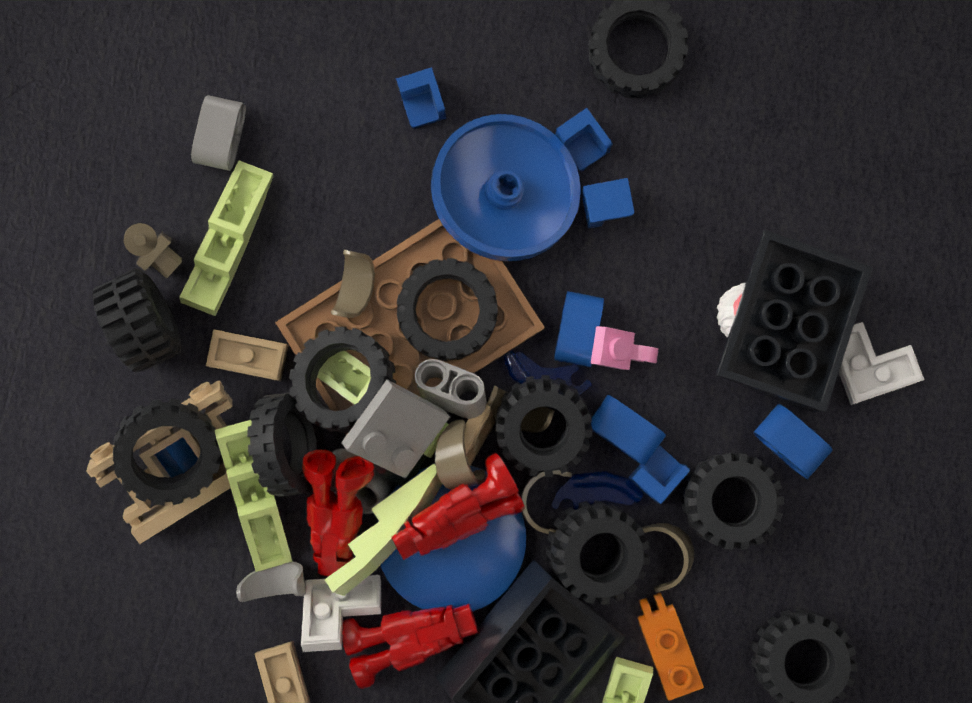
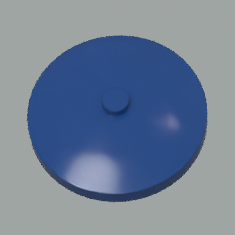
M497 114L474 119L457 129L447 139L438 154L433 168L431 193L434 208L441 223L448 233L463 247L473 253L493 260L520 261L547 251L567 232L578 211L581 185L573 157L555 134L530 119L515 115Z
M470 466L472 472L476 470H482L480 468ZM428 467L421 469L417 475L426 470ZM442 484L430 505L439 501V498L450 492L451 489L446 488ZM398 485V486L392 491V493H394L395 491H397V490H398L399 488H401L402 486ZM480 485L473 486V487H469V488H470L471 491H472L473 489L477 488V487L480 486ZM520 512L513 516L505 515L487 522L488 526L485 530L465 539H459L455 544L445 549L432 550L429 554L423 556L417 552L403 560L396 548L381 564V568L392 587L404 599L421 609L446 608L450 604L454 608L470 604L472 611L481 609L496 600L508 589L521 568L526 549V529L522 513Z

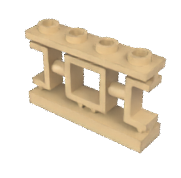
M220 380L212 385L209 382L199 385L190 392L189 396L191 398L181 403L184 405L191 403L197 406L198 412L205 408V413L209 416L213 427L216 429L227 426L219 414L232 407V399L224 391V386ZM161 426L149 430L137 440L133 452L140 448L139 456L148 467L144 470L146 473L157 477H170L154 454L183 437L199 458L200 445L197 439L187 430L176 426ZM110 443L103 444L91 453L90 457L92 459H90L86 470L90 477L96 478V483L100 488L117 478L114 470L113 446ZM224 463L219 466L218 472L213 474V482L208 488L204 486L200 490V495L193 499L190 497L183 499L184 503L173 505V502H165L164 505H154L150 508V500L147 499L146 502L136 498V493L133 491L128 492L135 503L124 509L123 519L132 526L131 533L138 543L141 544L230 489Z

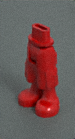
M320 449L313 450L304 455L302 470L307 481L311 484L314 493L307 497V521L309 527H311L310 543L314 550L313 559L318 563V573L323 576H330L353 559V551L348 544L357 538L363 516L362 502L356 497L359 489L366 486L373 479L374 464L360 456H353L345 459L336 471V456L328 450ZM335 472H336V480H335V483H336V488H337V497L335 496L334 492L331 491V484H332V480H333V478H334Z
M497 453L490 455L485 460L487 479L480 486L471 491L467 484H460L447 494L441 496L439 501L412 518V526L409 521L404 522L406 528L391 536L403 560L417 552L423 556L429 554L432 550L445 549L455 544L459 539H465L485 530L488 526L487 522L505 515L513 516L525 510V505L518 494V488Z
M450 604L446 608L434 607L415 612L405 610L383 616L381 626L374 628H362L356 619L347 618L343 620L342 642L347 656L387 642L390 645V648L385 651L370 655L362 654L350 659L349 666L358 688L364 689L374 684L375 675L381 670L393 665L395 669L402 671L419 665L430 656L448 650L455 644H462L463 638L477 634L478 628L470 604L457 608Z

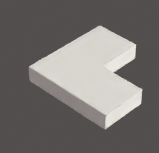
M863 322L854 325L839 370V375L851 405L924 380L911 345L876 357Z
M380 575L368 576L345 596L332 593L325 579L305 580L306 594L304 595L302 650L303 652L341 650L343 617L381 614Z

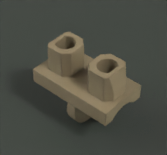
M144 223L133 224L126 230L123 240L125 247L130 253L140 256L136 264L144 271L151 265L165 278H168L182 262V258L168 247L171 243V238L164 232H161L157 238L154 229Z

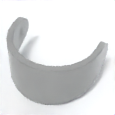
M289 562L262 571L251 572L237 586L238 600L246 602L257 598L283 594L305 595L303 566L297 562Z

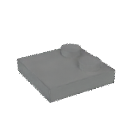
M387 379L342 441V444L347 451L406 478L450 416L444 409Z

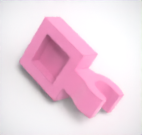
M596 326L591 364L629 370L631 360L656 363L658 348L633 344L635 333Z

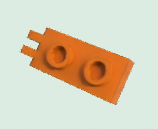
M657 593L653 597L658 609L652 611L647 598H643L639 602L644 615L637 618L666 698L670 701L703 689L704 686L673 604L666 606L661 593Z

